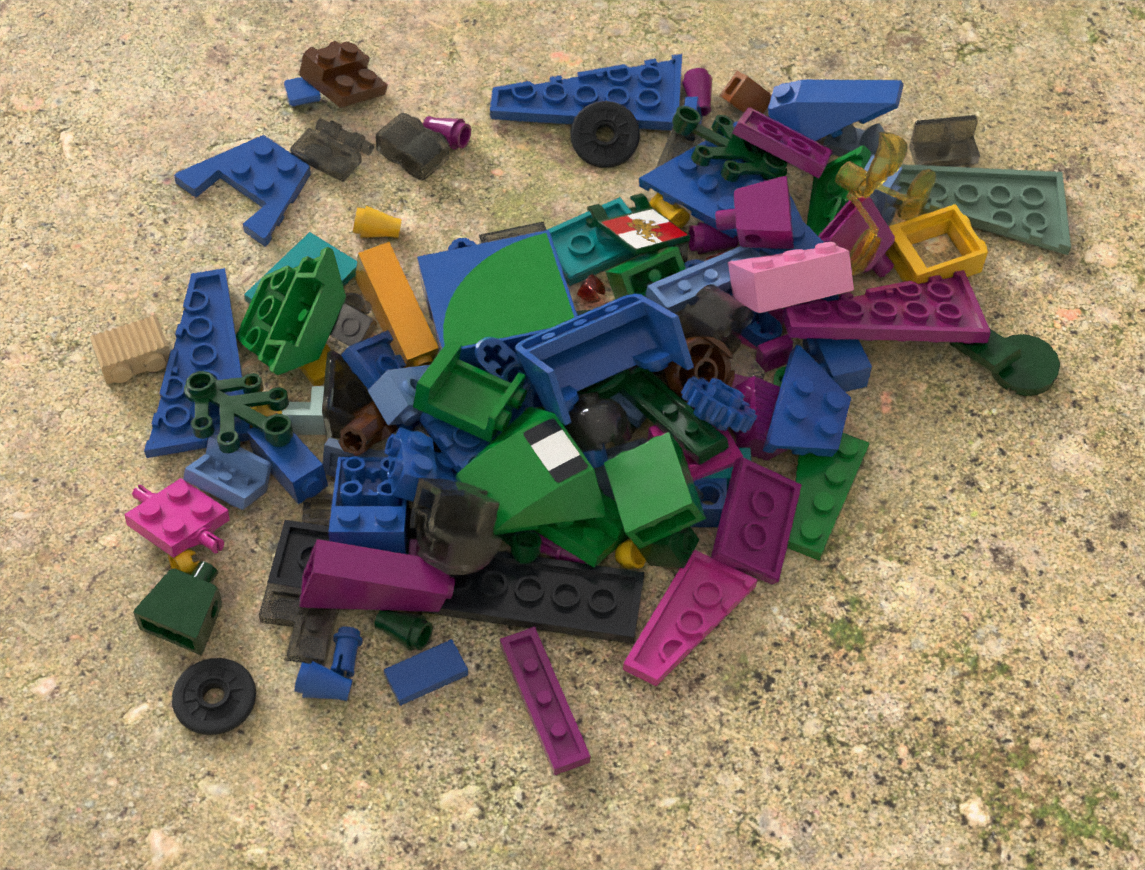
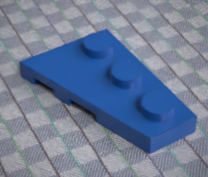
M389 330L348 346L341 354L351 371L359 377L368 390L387 370L404 368L406 366L402 356H395L390 346L393 338ZM420 421L405 426L404 423L396 424L398 428L401 427L410 431H417L424 427Z

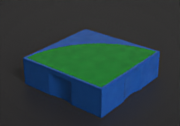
M549 230L417 257L421 284L430 318L435 325L439 352L448 340L451 339L462 344L459 360L486 371L478 363L474 354L475 346L481 339L489 336L496 337L517 354L515 347L522 340L577 317ZM497 344L493 348L486 345L483 349L486 353L485 362L488 359H493L501 366L499 368L501 369L506 363L513 360L510 355L507 361L503 360L496 352L499 348Z

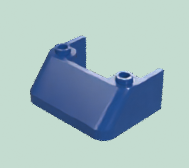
M630 294L620 297L526 338L515 347L519 361L545 410L555 413L564 425L572 423L568 412L574 408V404L579 400L577 391L637 365L640 368L648 369L650 372H657L665 369L668 363L672 361L686 370L694 368L679 316L641 294Z

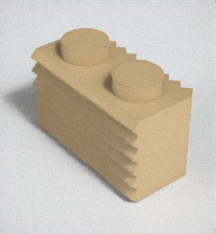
M152 315L150 318L145 317L144 320L139 319L137 322L132 321L131 324H125L123 327L119 326L117 329L106 330L104 333L99 332L97 335L90 337L106 384L113 382L124 383L129 381L132 376L146 371H160L167 365L169 360V346L155 315Z

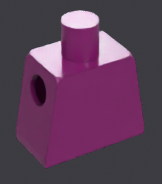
M787 176L738 188L734 191L735 209L715 211L717 231L736 229L739 246L794 248Z
M869 196L852 197L818 236L824 243L835 242L836 246L849 250L852 273H867L872 269L878 277H883L894 267V263L886 256L885 252L895 242V236Z

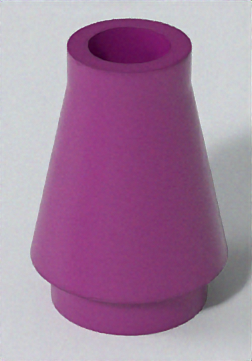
M693 68L684 74L682 85L687 97L698 96L701 114L706 116L712 111L713 78L708 70Z
M427 116L422 125L423 134L433 137L454 150L465 148L471 138V126L465 123L464 119Z
M698 222L697 225L689 227L690 251H697L699 255L727 248H736L738 245L737 236L733 239L706 223Z

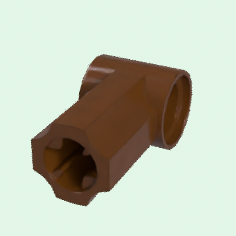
M373 401L353 414L355 419L340 430L341 437L338 443L344 452L358 456L366 452L374 444L395 433L398 427L396 424L387 425Z

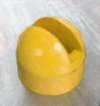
M632 540L620 543L615 550V559L624 569H640L646 562Z
M186 549L174 558L168 555L172 569H177L190 575L200 561L193 562L191 556L195 555L196 552L191 549Z

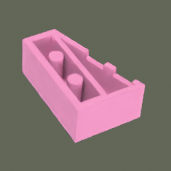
M835 242L820 243L815 245L813 249L790 250L781 254L728 262L733 301L757 313L854 291L849 250L836 246Z

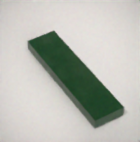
M640 367L630 371V378L626 386L619 393L663 433L669 432L683 451L695 462L701 465L729 448L728 439L710 423L695 416L693 413L694 409L652 372Z

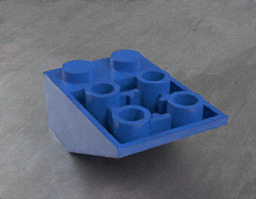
M338 457L329 524V541L407 554L409 500L392 495L391 481L387 477L388 457Z

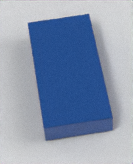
M452 639L383 669L384 676L400 706L469 675L468 668Z

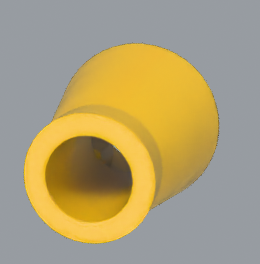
M367 205L365 208L357 207L353 233L361 234L360 238H399L402 219L395 218Z

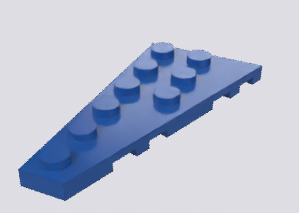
M682 54L672 55L671 60L657 62L656 58L644 60V65L628 67L625 64L582 71L578 72L577 77L562 79L561 75L550 77V82L533 84L530 81L493 87L490 119L572 124L577 114L586 106L599 101H612L623 105L631 111L638 122L639 129L674 131L672 119L680 104Z

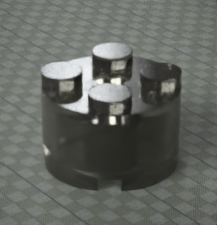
M709 284L696 294L700 298L693 307L687 304L680 314L679 319L685 339L690 337H713L723 342L733 356L741 345L739 336L742 330L751 323L754 313L716 285Z

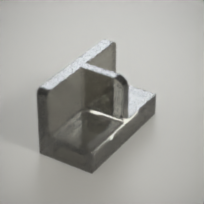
M976 115L916 121L909 144L914 164L947 167L978 164L980 153L974 139L978 123Z

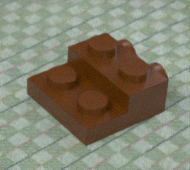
M333 41L326 48L318 50L315 47H310L302 56L299 75L339 108L385 95L388 86L374 71L367 68L370 57L350 41L341 44L338 41Z

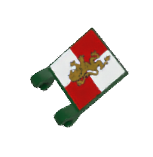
M642 193L630 196V200L635 203V207L629 208L632 213L612 218L608 217L600 204L587 206V210L591 212L592 217L586 219V225L590 228L599 227L634 255L690 241V235L653 209L646 196Z

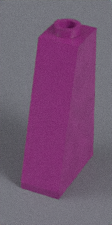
M317 539L303 572L299 607L439 612L445 600L451 599L453 595L455 579L449 576L450 562Z

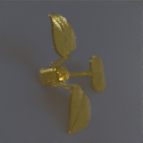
M879 132L878 148L868 171L852 161H848L840 168L836 176V184L849 192L846 198L853 202L870 227L860 235L849 253L852 277L859 275L869 267L881 244V238L876 236L879 229L858 198H868L875 189H878L903 201L898 210V216L903 220H911L925 207L936 182V173L931 169H926L914 178L907 194H901L882 185L888 177L894 175L899 170L908 151L907 142L894 133Z

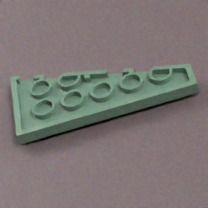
M896 164L903 168L898 185L901 187V191L895 204L925 213L956 204L961 213L969 218L972 227L1065 255L1069 254L1071 242L1063 172Z

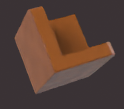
M737 70L719 96L742 113H745L747 108H752L763 114L769 106L772 94L750 77Z

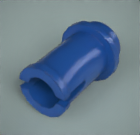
M340 627L338 633L333 635V641L336 645L330 670L344 676V671H347V678L353 677L355 674L354 668L358 647L363 644V638L360 637L361 632L358 629Z

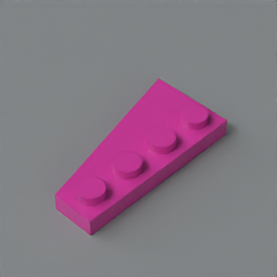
M694 550L685 568H680L634 644L623 663V670L657 686L757 586L758 579Z

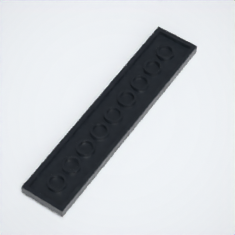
M291 520L284 521L267 581L269 590L301 594L303 572L317 539L329 541V526ZM408 538L407 555H408V552H409V542H410V539H414V538ZM447 543L446 561L450 562L449 576L455 579L453 595L451 599L445 600L439 612L415 611L522 628L535 627L536 630L634 644L645 572L598 565L592 567L585 563L537 557L533 562L524 564L516 561L510 552L484 549V554L481 558L469 559L462 554V545Z

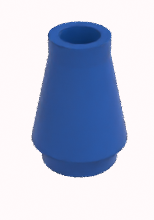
M314 661L311 664L302 662L294 692L303 694L302 698L336 699L347 702L353 679L346 678Z

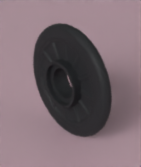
M599 101L586 106L577 114L571 127V143L577 155L586 163L600 168L615 167L626 162L636 151L640 140V129L635 116L626 107L612 101ZM602 127L611 128L614 132V137L608 142L600 141L596 136L597 131Z
M210 658L193 664L178 678L172 693V707L177 719L189 730L203 735L222 734L238 727L250 715L256 700V686L251 674L241 664L225 658ZM218 688L225 692L224 698L215 704L207 703L203 699L206 692L210 689Z

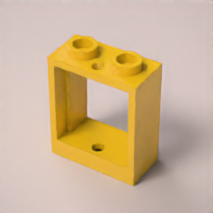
M956 204L889 226L895 236V242L885 254L894 263V268L903 282L911 280L917 284L928 282L929 277L940 275L943 279L951 278L954 272L964 270L967 277L981 273L988 255L987 246L982 239L978 238L971 227L969 218L961 213ZM947 233L962 256L927 268L912 245Z

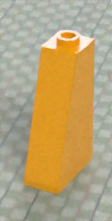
M390 242L359 252L355 280L383 332L389 330L393 338L390 345L395 354L402 356L406 364L404 368L430 365L436 358L439 347Z

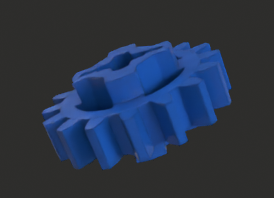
M692 376L681 391V394H683L682 398L688 401L687 404L695 408L693 412L695 416L714 425L719 430L726 431L728 427H731L736 432L741 430L746 433L757 418L756 411L749 407V403L743 401L745 395L719 379L712 378L708 382L704 378L700 377L698 379Z

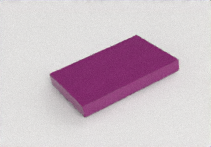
M747 108L732 134L817 178H820L833 153L831 149L752 108Z
M744 457L736 459L711 558L771 585L778 583L802 485Z

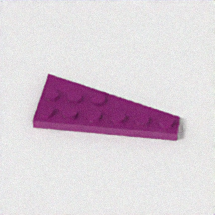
M964 270L956 271L953 277L943 279L940 275L931 276L928 278V282L920 284L910 280L866 289L865 295L853 296L849 292L840 294L839 299L827 302L823 299H816L784 307L782 314L789 338L896 340L900 342L929 341L933 343L962 342L969 344L988 343L991 334Z

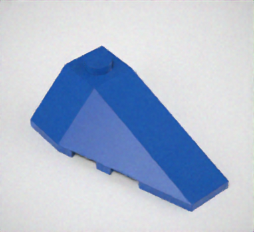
M801 79L790 83H782L774 86L768 106L769 118L814 141L829 134L835 138L843 134L842 129L857 121L865 124L898 108L904 84L901 80Z

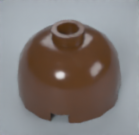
M690 337L685 339L694 368L686 370L672 361L664 369L666 385L681 398L683 395L681 391L692 376L698 379L700 377L704 378L708 382L712 378H716L732 387L735 379V370H731L730 359H733L731 351L723 342L713 337Z

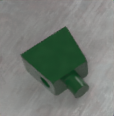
M204 561L198 563L191 575L177 569L169 570L133 611L139 630L202 655L222 607L219 589L212 584L218 575V570Z

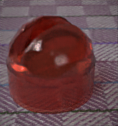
M590 274L579 288L577 296L589 303L600 302L601 298L596 293L605 295V285L597 276Z

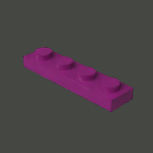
M532 627L500 638V647L554 776L590 763L591 756L536 628Z

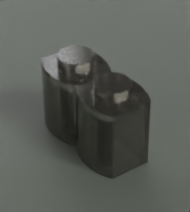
M401 112L376 133V149L389 161L401 165L406 172L418 180H426L449 160V144L444 135L425 128L421 120L415 116Z

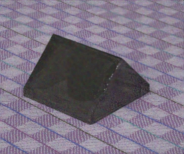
M330 350L327 352L322 415L326 438H340V430L355 419L353 414L373 402V399L366 386L351 371L343 357Z

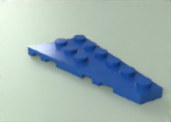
M707 140L698 144L707 147H718ZM695 147L639 178V187L646 191L652 189L663 195L664 201L672 205L678 203L690 210L693 217L717 229L715 211L735 209L734 191L736 189L764 182L758 175H740L736 182L725 180L720 174L725 161L746 162L743 159H711L708 166H699L691 159ZM791 209L794 248L751 249L759 253L763 250L770 255H775L790 250L813 249L815 245L824 242ZM736 229L721 230L722 233L733 239L737 236Z
M225 268L191 274L183 303L184 311L181 323L177 326L174 349H171L159 393L160 401L157 413H154L150 439L147 440L144 449L146 458L207 448L208 438L200 439L195 437L191 422L195 418V403L189 401L184 392L186 380L191 374L198 371H207L217 380L242 377ZM243 390L226 392L225 394L234 396L244 393ZM210 402L209 416L212 418L215 428L213 435H218L220 433V407ZM235 416V431L238 433L240 442L249 441L247 431L251 429L250 424Z

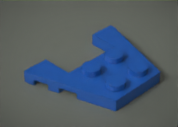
M262 135L181 170L174 175V179L178 186L195 198L217 180L222 179L261 206L260 210L243 223V229L246 234L266 247L272 239V232L284 220L286 209L290 203H294L310 177L311 172L309 165L265 135Z

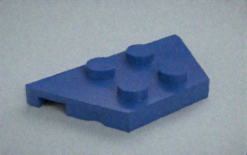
M797 344L789 355L763 451L774 453L776 449H791L792 454L795 455L812 453L816 456L832 457L839 449L851 397Z

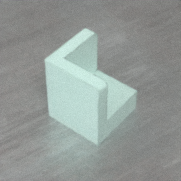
M312 386L311 402H289L288 407L282 410V414L291 419L293 432L296 435H327L329 402L326 386Z

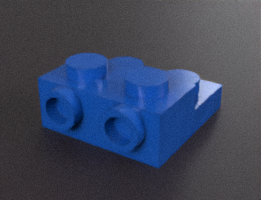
M400 427L396 435H390L385 447V454L388 455L389 460L387 477L391 481L392 495L459 516L465 506L463 489L456 480L457 472L443 453L434 451L433 438L426 436L422 432L410 431Z

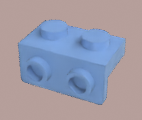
M214 434L208 438L206 454L185 468L183 480L202 491L222 499L231 506L244 510L267 492L272 464L241 447L233 453L226 454L221 452L217 443V435Z

